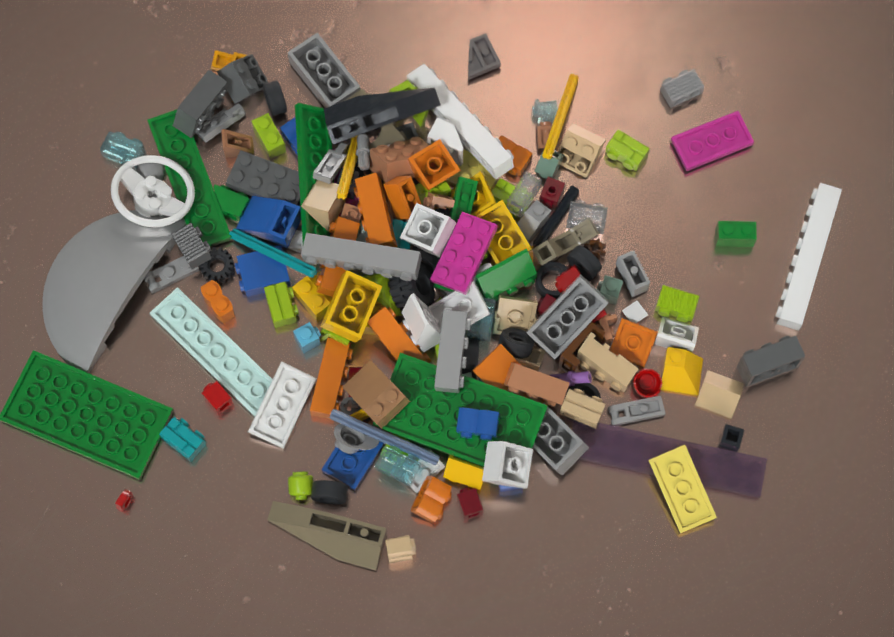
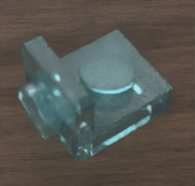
M535 99L534 106H532L533 117L537 118V122L553 121L558 110L557 101L539 102V99Z

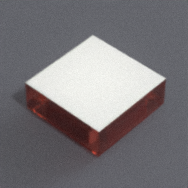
M635 301L621 311L626 320L636 324L648 317V314L638 301Z

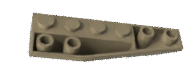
M276 501L272 502L267 518L269 522L338 561L375 571L377 569L387 535V529L384 527L324 511Z

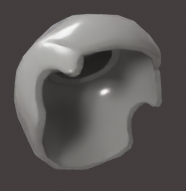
M143 163L137 165L136 172L145 179L148 176H153L156 179L163 180L165 169L163 164Z

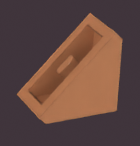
M226 129L221 130L223 150L226 158L237 157L240 150L254 154L252 136Z

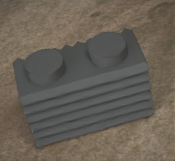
M189 223L171 234L191 269L211 260L212 257L209 252L212 250L207 241L202 242L201 237L203 235L198 226L194 228L192 223Z

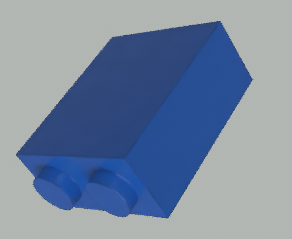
M281 245L275 247L282 251ZM258 251L236 256L238 263H234L237 274H241L242 280L239 281L241 292L245 291L246 297L265 293L264 288L266 286L276 285L281 282H286L287 287H291L286 265Z

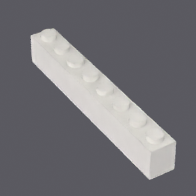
M423 64L406 75L407 80L415 85L417 89L435 87L441 106L433 108L431 111L438 118L447 119L455 125L461 143L495 179H498L514 168V157L510 150H505L502 147L501 141L491 135L489 128L480 123L476 114L472 115L469 112L468 106L458 100L456 93L448 89L444 80L437 78L432 68L429 69Z
M820 183L817 189H813L811 199H814L813 204H809L806 215L809 217L807 222H803L801 232L804 234L802 238L798 239L796 249H799L798 254L793 256L791 266H794L793 271L788 273L786 283L789 284L787 289H783L781 300L784 301L782 307L778 306L775 317H778V325L799 331L803 324L842 189Z

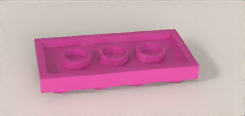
M739 111L671 137V142L686 171L754 145V140Z
M462 212L430 278L431 282L466 295L496 233L497 224Z

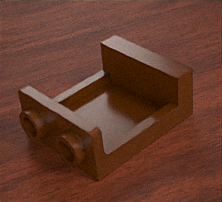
M590 322L561 354L558 366L567 373L568 371L578 372L581 361L576 356L589 334L592 332L596 335L594 339L601 345L603 343L605 332L601 325Z

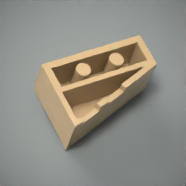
M591 332L578 350L577 358L581 361L580 368L586 371L590 370L597 379L605 380L610 383L614 390H621L625 393L638 372V368L619 354L617 356L609 351L610 346L606 343L601 345L594 339L596 335Z

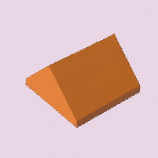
M440 139L408 158L415 179L428 191L461 171Z

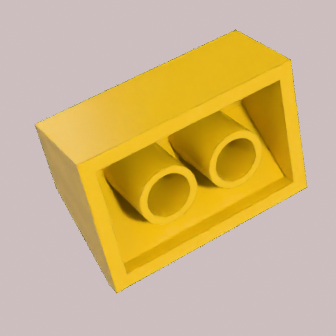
M503 200L476 215V217L495 223L498 226L488 247V251L496 264L524 249H527L528 252L532 250Z

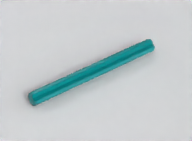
M236 228L229 232L232 236L231 239L302 274L313 278L318 273L316 267Z

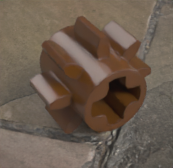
M600 238L589 240V244L584 243L583 247L589 250L599 261L600 256L606 255V251L603 250L606 244H602Z

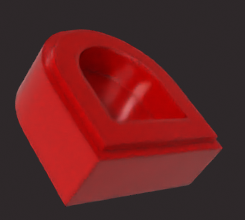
M125 489L115 502L116 508L119 511H125L132 499V492Z

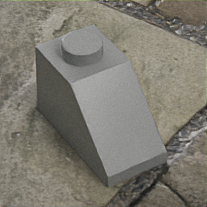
M538 200L527 209L517 224L528 243L543 228L551 214V210Z

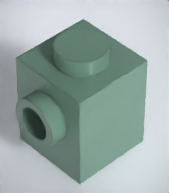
M554 150L550 160L543 158L541 154L535 172L539 173V176L542 178H553L558 171L564 154Z
M605 275L603 281L599 280L597 290L609 300L610 304L616 305L623 280Z

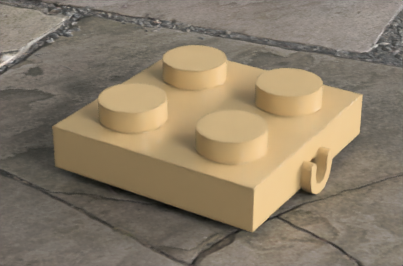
M499 295L497 308L494 311L495 316H493L492 333L501 335V332L506 328H518L527 331L536 321L537 300Z

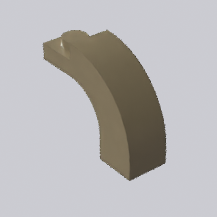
M587 218L570 230L543 242L532 250L541 266L572 252L576 246L584 245V243H587V241L600 233L592 219Z

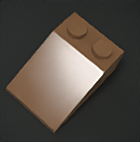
M371 360L343 386L346 392L381 429L410 402Z

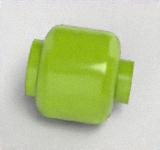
M308 471L292 472L293 475L288 477V493L291 496H295L296 500H306L307 496L312 493L313 476L309 475Z

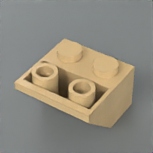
M572 124L567 129L558 149V152L564 154L560 165L587 178L601 153L606 139Z

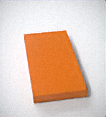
M499 344L472 371L482 382L509 391V386L504 385L511 362L521 364L502 344ZM520 391L517 395L526 397L527 393ZM538 397V399L534 401L543 404L545 399Z

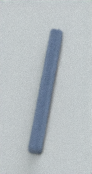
M333 409L330 414V419L430 464L437 465L439 461V455L341 411Z

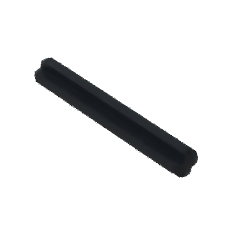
M570 186L533 241L535 247L548 240L579 194L577 187Z

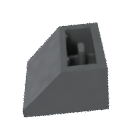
M253 54L235 60L217 71L218 75L227 81L226 89L235 104L261 92L263 84L269 83Z

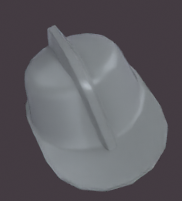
M338 424L334 428L335 447H338L344 453L353 454L358 450L373 449L379 444V440L343 424Z

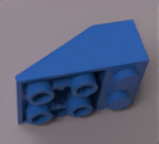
M251 196L236 229L288 248L301 222V207L284 200Z

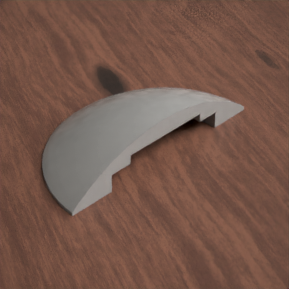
M136 210L130 211L136 216L151 220L170 217L166 215L145 217ZM119 212L93 222L66 243L49 270L43 292L45 327L54 348L66 364L90 373L107 347L105 341L114 329L115 321L153 264L158 263L165 251L170 253L176 244L171 234L186 226L184 219L163 227H146L131 222Z

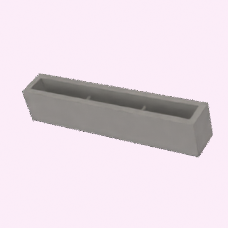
M306 233L301 252L303 260L310 265L323 264L328 268L341 267L346 271L359 270L369 275L377 273L386 278L395 276L405 281L417 280L422 260L419 251Z

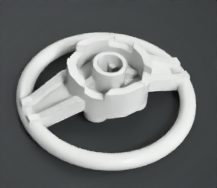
M147 155L134 158L118 169L111 183V197L117 210L131 222L146 227H163L181 220L188 213L194 202L195 188L189 173L180 164L162 156ZM143 163H159L174 169L181 175L187 186L185 203L171 196L172 189L164 181L153 176H148L145 179L132 168ZM120 181L130 194L134 196L135 210L145 217L157 215L170 217L151 220L131 213L120 200L118 192Z

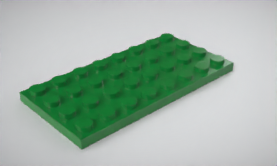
M33 350L0 414V421L140 480L161 438L159 434L167 426L174 409Z
M400 353L390 381L410 402L382 429L375 422H373L372 426L484 467L488 441L481 440L480 436L472 435V438L460 437L456 429L459 408L499 412L500 414L497 438H492V441H505L530 449L533 448L548 405L464 376V387L460 388L459 393L436 391L434 386L437 366Z

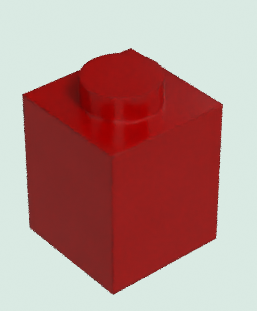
M218 381L209 383L204 387L202 392L203 398L218 415L233 404L232 398Z

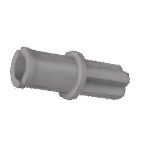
M361 134L357 137L358 149L356 150V155L358 156V167L364 171L370 167L369 137Z

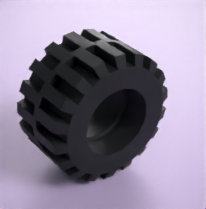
M420 264L417 280L405 281L395 276L388 278L390 295L397 308H400V311H403L409 296L413 293L428 307L434 302V283L431 282L430 271L424 264Z

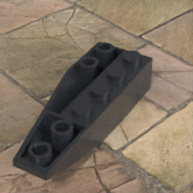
M434 87L356 96L324 108V114L333 144H339L358 137V135L366 134L441 106Z

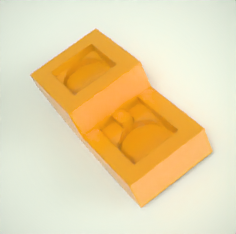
M215 50L211 69L219 71L229 63L248 55L234 52L232 55Z

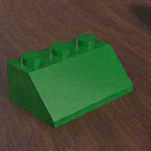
M524 249L476 275L475 283L484 301L487 304L495 305L498 303L499 295L512 296L519 291V288L523 286L529 287L534 284L537 272L528 250Z

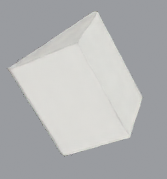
M662 317L654 345L693 352L699 327Z

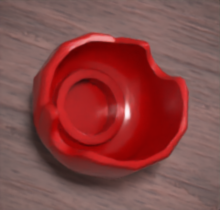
M644 368L636 373L633 379V387L638 395L644 398H652L661 392L663 382L658 372L653 369Z

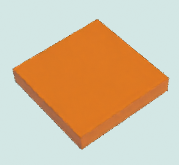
M622 318L609 351L617 356L620 354L632 364L644 368L658 332Z

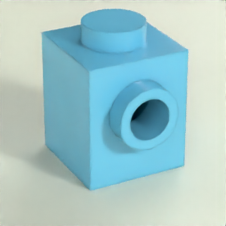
M310 322L293 331L294 338L303 353L320 345L319 337L321 334L316 326L313 327Z

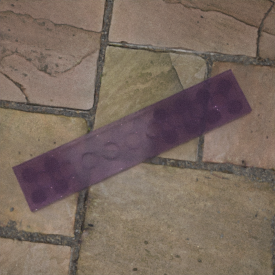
M574 420L572 431L589 447L579 458L580 460L654 475L648 460L685 444L703 486L757 498L761 497L767 464L766 458L598 423L595 429Z

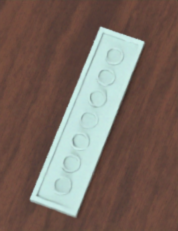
M177 287L150 312V315L255 417L272 382V378Z

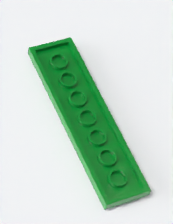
M298 103L295 105L301 206L317 179L313 178L315 169L329 149L332 150V141L326 127L324 108ZM301 207L303 244L306 233L330 237L331 233Z
M177 109L150 118L147 121L160 156L180 164L192 178L195 197L192 207L184 216L186 225L192 223L194 228L198 226L203 235L201 237L202 242L207 241L210 247L232 240L194 137L190 138L173 126ZM164 165L176 199L185 203L187 198L185 181L178 172Z

